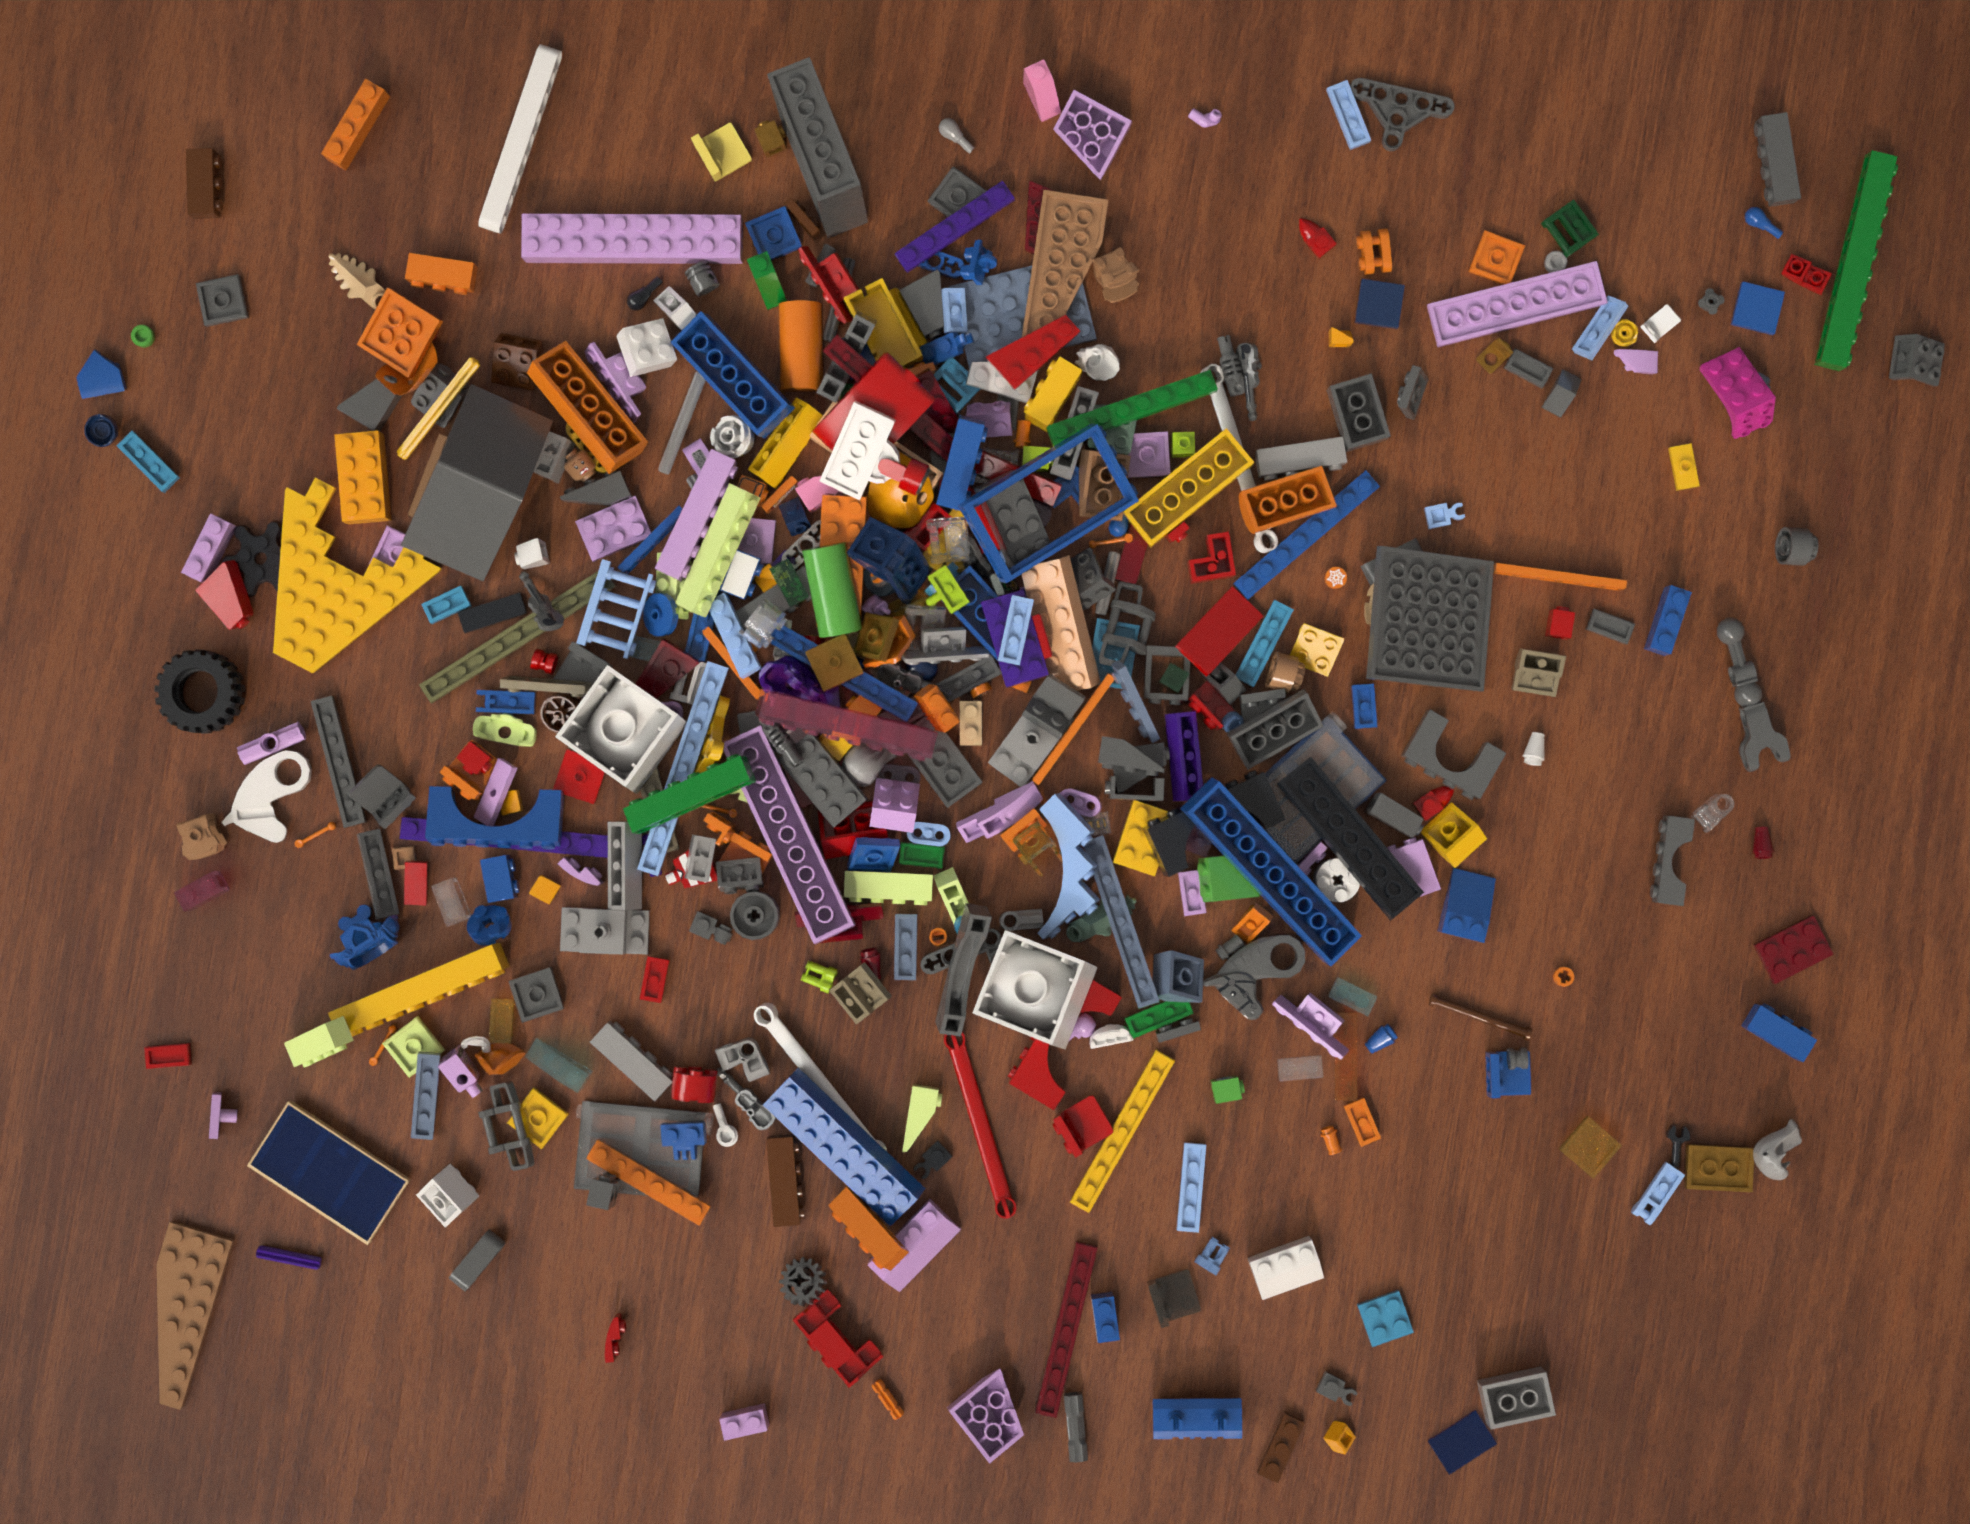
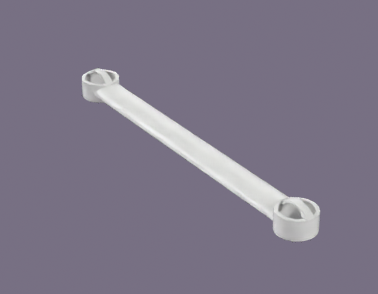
M1210 364L1203 368L1201 373L1210 369L1216 374L1218 391L1210 394L1221 430L1224 431L1227 428L1243 448L1222 381L1224 376L1222 368L1219 365ZM1250 468L1237 478L1241 491L1256 487ZM1270 529L1255 533L1254 546L1259 552L1267 553L1277 547L1278 538ZM1263 534L1270 540L1269 548H1266L1263 544Z
M763 1003L757 1007L754 1012L755 1021L759 1025L766 1027L796 1066L874 1139L778 1018L777 1008L771 1003ZM761 1009L768 1012L771 1021H766L762 1018L760 1014ZM875 1140L881 1147H883L887 1151V1148L883 1142Z

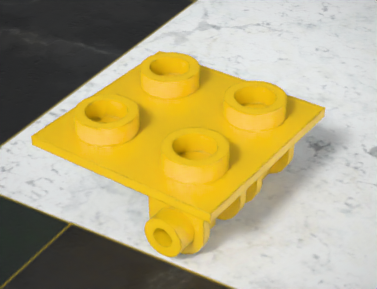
M1303 623L1290 655L1298 657L1299 662L1303 663L1306 669L1328 677L1345 638Z

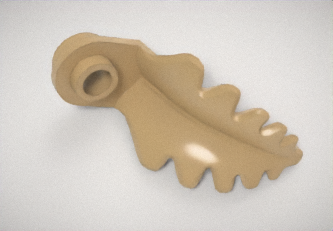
M340 253L336 255L329 254V265L334 266L331 271L338 273L335 279L337 281L344 279L340 288H350L347 294L348 298H362L376 310L379 302H376V298L378 296L383 297L385 290L375 282V269L370 268L365 271L366 264L361 262L356 266V258L354 257L348 261V255H344L341 258Z

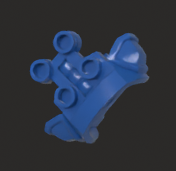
M368 905L359 906L356 916L353 918L345 916L339 920V928L345 931L340 936V939L346 950L332 953L329 955L330 958L334 959L340 966H345L352 970L368 964L398 944L396 940L400 930L397 920L398 916H389L384 923H372L369 919L373 914L372 908Z

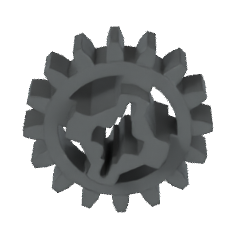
M801 1257L800 1262L793 1259L792 1266L786 1264L788 1270L787 1272L781 1271L784 1279L779 1280V1283L784 1285L780 1289V1292L786 1293L784 1298L788 1301L791 1300L790 1303L794 1305L799 1304L802 1307H805L806 1302L813 1305V1298L820 1300L818 1293H825V1290L821 1287L827 1284V1281L822 1279L826 1272L819 1271L822 1266L818 1263L815 1264L814 1260H807L804 1257ZM809 1268L813 1271L815 1277L811 1276ZM791 1287L795 1288V1293L797 1295L794 1294Z

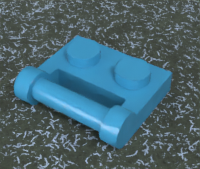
M951 358L938 369L934 377L937 382L942 378L963 397L958 402L939 385L954 413L958 415L981 389L966 385L969 372L954 358Z

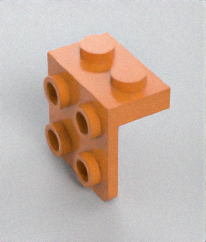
M905 615L892 617L900 621L886 662L865 658L862 662L865 668H875L887 663L895 664L901 660L902 655L916 637Z
M489 753L494 759L491 762L493 766L486 774L476 775L474 773L470 775L462 768L464 764L457 758L454 759L450 766H444L439 773L444 776L442 780L452 787L456 785L460 788L461 791L459 793L468 800H471V798L479 800L485 791L497 758Z
M740 831V833H733L730 838L731 841L719 861L760 857L763 874L773 855L766 844L762 842L756 844L751 841L752 836Z

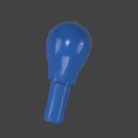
M1751 207L1746 211L1744 218L1748 225L1766 230L1777 239L1781 237L1783 231L1771 223V220L1761 208Z
M1124 514L1122 521L1111 520L1108 529L1111 535L1121 537L1127 532L1128 519Z

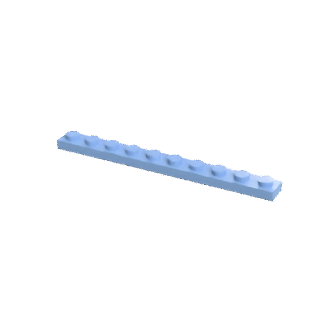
M707 661L664 790L668 788V784L675 781H685L688 775L694 773L729 668ZM679 817L650 829L637 868L638 870L659 876Z

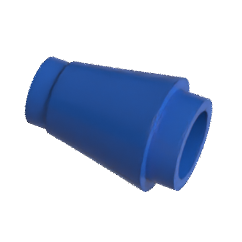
M1389 1024L1381 1025L1364 1044L1373 1054L1395 1043L1394 1040L1398 1036Z

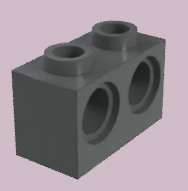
M603 1172V1175L600 1174L593 1178L586 1205L604 1210L614 1207L621 1179H616V1175Z

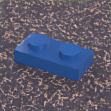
M1374 684L1352 685L1354 729L1377 727Z

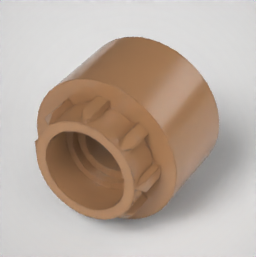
M1278 651L1275 652L1268 668L1265 686L1274 690L1285 689V693H1289L1290 690L1297 691L1304 678L1305 665L1299 662L1298 657Z

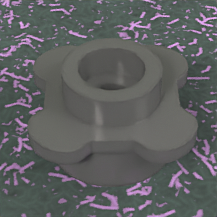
M1707 289L1705 295L1698 301V305L1709 314L1714 315L1717 313L1719 305L1724 303V297L1722 295L1718 296L1714 293L1713 289Z

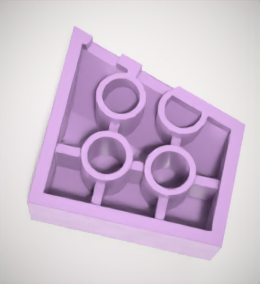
M1074 90L1053 130L1101 180L1129 131L1132 121Z
M1000 1368L980 1379L947 1407L948 1411L989 1464L1024 1436Z

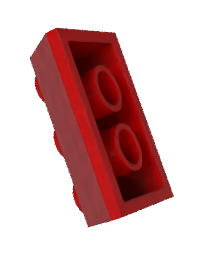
M873 801L860 805L834 828L818 810L820 837L825 859L850 855L856 838H889L887 829L870 827Z

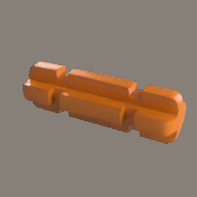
M882 1379L876 1380L872 1384V1389L875 1393H878V1397L886 1409L890 1410L892 1418L894 1420L899 1419L903 1416L904 1411L900 1405L897 1406L898 1402L889 1389L885 1388L886 1385Z

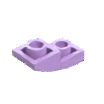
M567 857L558 863L566 872L583 882L596 886L604 883L600 879L602 877L601 873L594 867L592 869L585 867L580 871L579 868L581 866L575 859L571 858L569 860Z

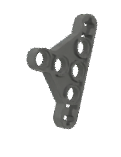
M1357 78L1350 85L1355 100L1367 102L1384 128L1382 146L1387 151H1396L1402 144L1404 133L1427 118L1446 119L1454 111V102L1445 96L1364 78ZM1360 84L1364 90H1369L1370 86L1373 88L1369 97L1367 96L1368 91H1362L1361 94H1358L1357 89L1354 87ZM1376 89H1384L1386 97L1378 99L1374 94ZM1399 93L1405 94L1407 102L1404 104L1398 103L1396 95ZM1425 98L1429 106L1421 109L1417 105V100ZM1433 100L1436 101L1435 106H1441L1445 103L1446 108H1449L1445 113L1439 107H1435L1433 111L1430 109L1432 108ZM1399 114L1403 119L1402 124H1393L1391 116ZM1389 135H1394L1398 139V144L1390 146L1387 144L1386 138Z

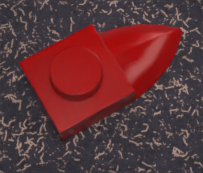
M1299 219L1301 236L1318 259L1336 246L1337 243L1324 227L1321 228L1316 223L1307 219Z
M1447 786L1438 787L1430 790L1412 804L1423 820L1426 821L1444 809L1451 800L1454 790Z

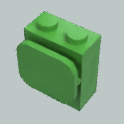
M1225 856L1198 858L1197 870L1200 882V895L1203 898V902L1260 896L1256 889Z

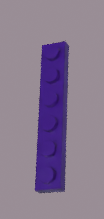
M1001 181L897 251L895 257L907 273L1015 201L1014 196L1005 183Z

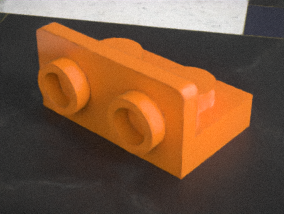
M1034 808L1000 836L1009 848L1015 852L1044 829L1047 824Z
M716 812L708 813L703 820L708 823L706 827L715 833L722 832L715 844L720 846L730 843L731 836L736 832L733 830L736 825Z

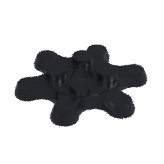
M271 521L267 525L265 533L259 536L254 535L248 526H237L234 535L241 543V549L237 554L227 555L222 559V563L231 560L236 561L239 570L245 576L244 585L248 597L256 595L259 586L265 582L272 584L278 592L281 552L280 536L282 534V524L278 521ZM258 553H264L267 557L266 562L262 565L256 563Z

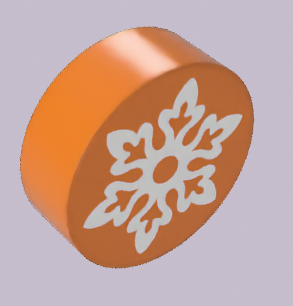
M1332 567L1325 573L1324 580L1328 587L1339 589L1345 585L1347 574L1340 567Z

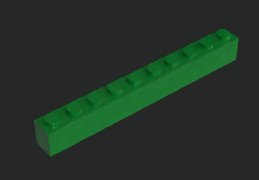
M1872 150L1864 157L1814 363L1816 366L1841 371L1851 363L1852 353L1850 351L1857 339L1856 326L1860 323L1863 312L1860 310L1862 303L1867 298L1868 291L1865 290L1867 282L1870 281L1873 270L1870 268L1872 261L1876 259L1878 253L1876 244L1883 232L1881 223L1888 212L1886 202L1893 191L1891 182L1898 170V164H1896L1898 156Z

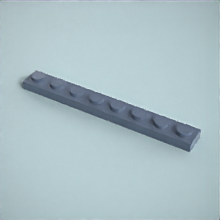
M1104 836L1093 838L1084 848L1090 858L1098 865L1094 869L1096 872L1094 878L1138 1009L1160 1001Z

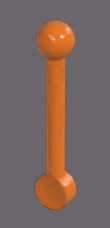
M1126 534L1125 537L1102 541L1091 540L1088 545L1090 548H1095L1098 545L1122 541L1131 543L1134 538L1131 534Z
M708 804L701 806L702 808L729 814L732 818L737 816L735 809L727 810Z
M329 822L323 829L304 839L296 840L295 846L302 848L304 843L328 830H334L336 824Z
M389 1026V1032L383 1042L396 1033V1026ZM383 1044L380 1045L375 1056L369 1059L371 1066L378 1064V1057L384 1049Z

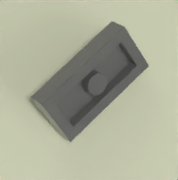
M1188 1018L1180 1021L1181 1025L1172 1027V1024L1160 1027V1031L1155 1032L1157 1040L1160 1043L1201 1030L1199 1021H1193V1018Z

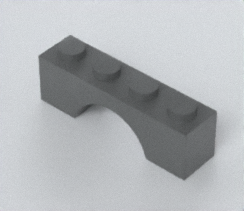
M857 311L843 340L861 354L877 320ZM832 360L816 393L836 403L850 375Z
M1663 816V820H1660L1658 831L1661 833L1660 841L1656 844L1658 859L1657 863L1653 866L1655 882L1650 888L1652 902L1684 906L1686 884L1675 876L1672 869V857L1678 847L1692 841L1695 819Z

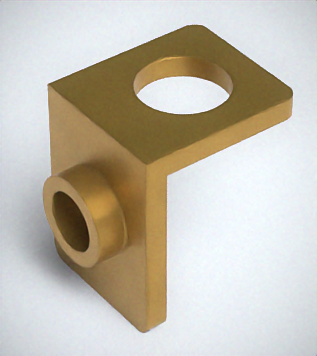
M1498 337L1476 358V361L1489 374H1492L1514 352L1506 341ZM1492 353L1496 356L1497 362L1495 365L1490 366L1485 363L1484 358L1486 354Z

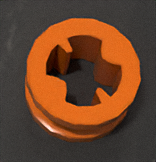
M1560 967L1553 974L1554 982L1563 987L1571 985L1575 977L1573 971L1568 967ZM1563 970L1567 971L1566 975L1569 976L1568 981L1564 980L1565 983H1562L1561 978L1558 977V974L1563 973Z

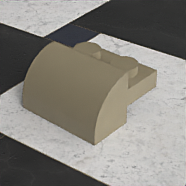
M1520 648L1514 664L1516 668L1511 689L1556 697L1566 655Z
M865 962L829 990L856 1025L892 997Z

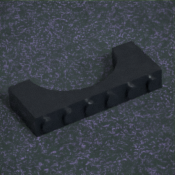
M1252 770L1244 774V779L1239 781L1234 779L1224 784L1225 788L1263 829H1268L1286 820L1264 772ZM1178 807L1166 812L1167 816L1162 819L1156 817L1147 821V826L1142 828L1163 875L1167 877L1189 868L1185 850L1188 836L1195 824Z

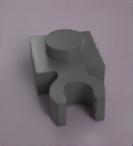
M1327 1371L1324 1372L1315 1389L1317 1393L1334 1402L1340 1397L1344 1404L1351 1406L1352 1402L1346 1399L1347 1394H1358L1351 1387L1344 1388L1346 1382Z

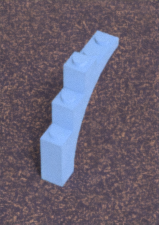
M1060 793L1054 794L1040 808V811L1049 821L1058 839L1063 862L1062 888L1057 905L1049 920L1038 932V935L1043 940L1049 937L1053 939L1061 931L1059 927L1064 922L1068 924L1077 916L1074 912L1079 916L1085 914L1089 916L1098 908L1096 903L1100 900L1083 881V879L1085 881L1089 880L1096 873L1094 869L1098 865L1080 847L1081 845L1085 847L1093 839L1091 835L1095 830Z

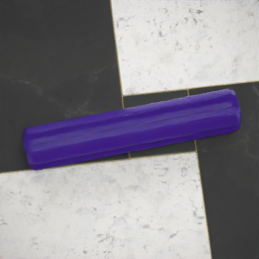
M262 1245L257 1248L256 1252L257 1258L318 1270L322 1263L321 1257Z

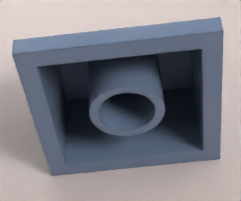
M1172 950L1155 954L1153 960V984L1158 998L1168 1002H1202L1204 959Z

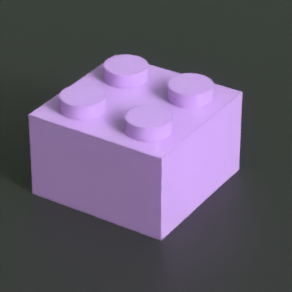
M876 778L870 827L913 833L920 784Z

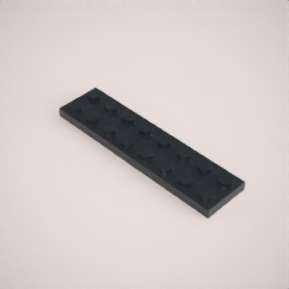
M1312 757L1308 758L1277 783L1279 788L1390 921L1424 893Z

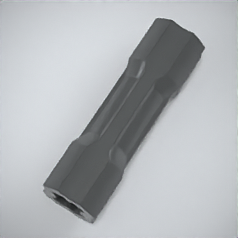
M1068 1392L1064 1394V1404L1067 1417L1070 1462H1084L1088 1460V1452L1085 1440L1082 1392Z

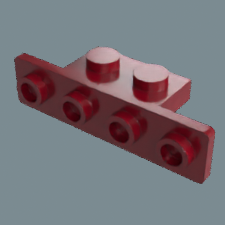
M882 903L847 905L856 926L820 943L863 939L862 921L883 919ZM796 911L797 927H806L799 911Z

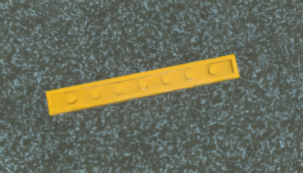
M1157 1049L1154 1051L1112 1126L1114 1129L1113 1133L1105 1138L1072 1196L1070 1203L1088 1213L1091 1211L1173 1066L1174 1059Z

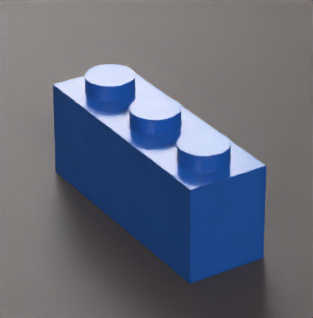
M1672 585L1664 587L1644 647L1645 650L1663 656L1672 653L1692 592Z
M1765 1003L1762 1006L1754 1004L1741 1026L1795 1060L1804 1062L1817 1039L1811 1036L1812 1032L1802 1026L1800 1028L1792 1025L1794 1022L1792 1019L1785 1015L1779 1017L1774 1014L1775 1009Z

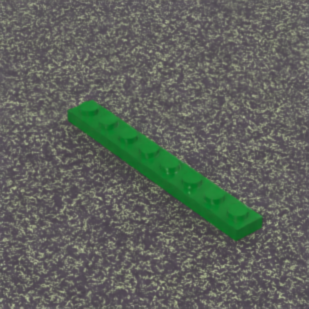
M1211 370L1054 423L1047 426L1046 430L1054 447L1089 424H1098V426H1102L1103 430L1106 431L1216 393L1218 388Z

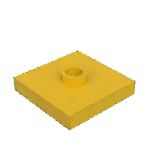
M535 1087L521 1103L522 1108H520L527 1137H530L531 1142L540 1149L544 1148L569 1115L567 1111ZM511 1117L507 1124L516 1130L513 1117Z

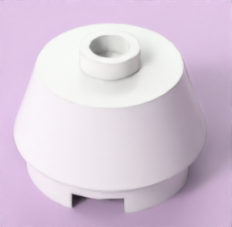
M731 415L722 417L717 426L712 428L710 440L717 452L733 459L747 454L752 449L754 433L740 416Z

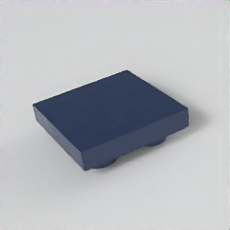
M1361 279L1354 323L1398 329L1405 285Z

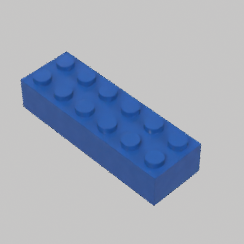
M700 311L671 341L674 347L757 436L766 438L795 409L793 404L708 314Z

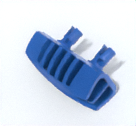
M1241 1398L1152 1399L1153 1439H1172V1437H1179V1439H1183V1437H1190V1439H1194V1437H1201V1439H1206V1437H1212V1439H1217V1437H1223V1439H1242Z

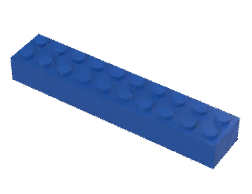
M1211 778L1180 808L1324 963L1332 966L1362 937L1220 781Z

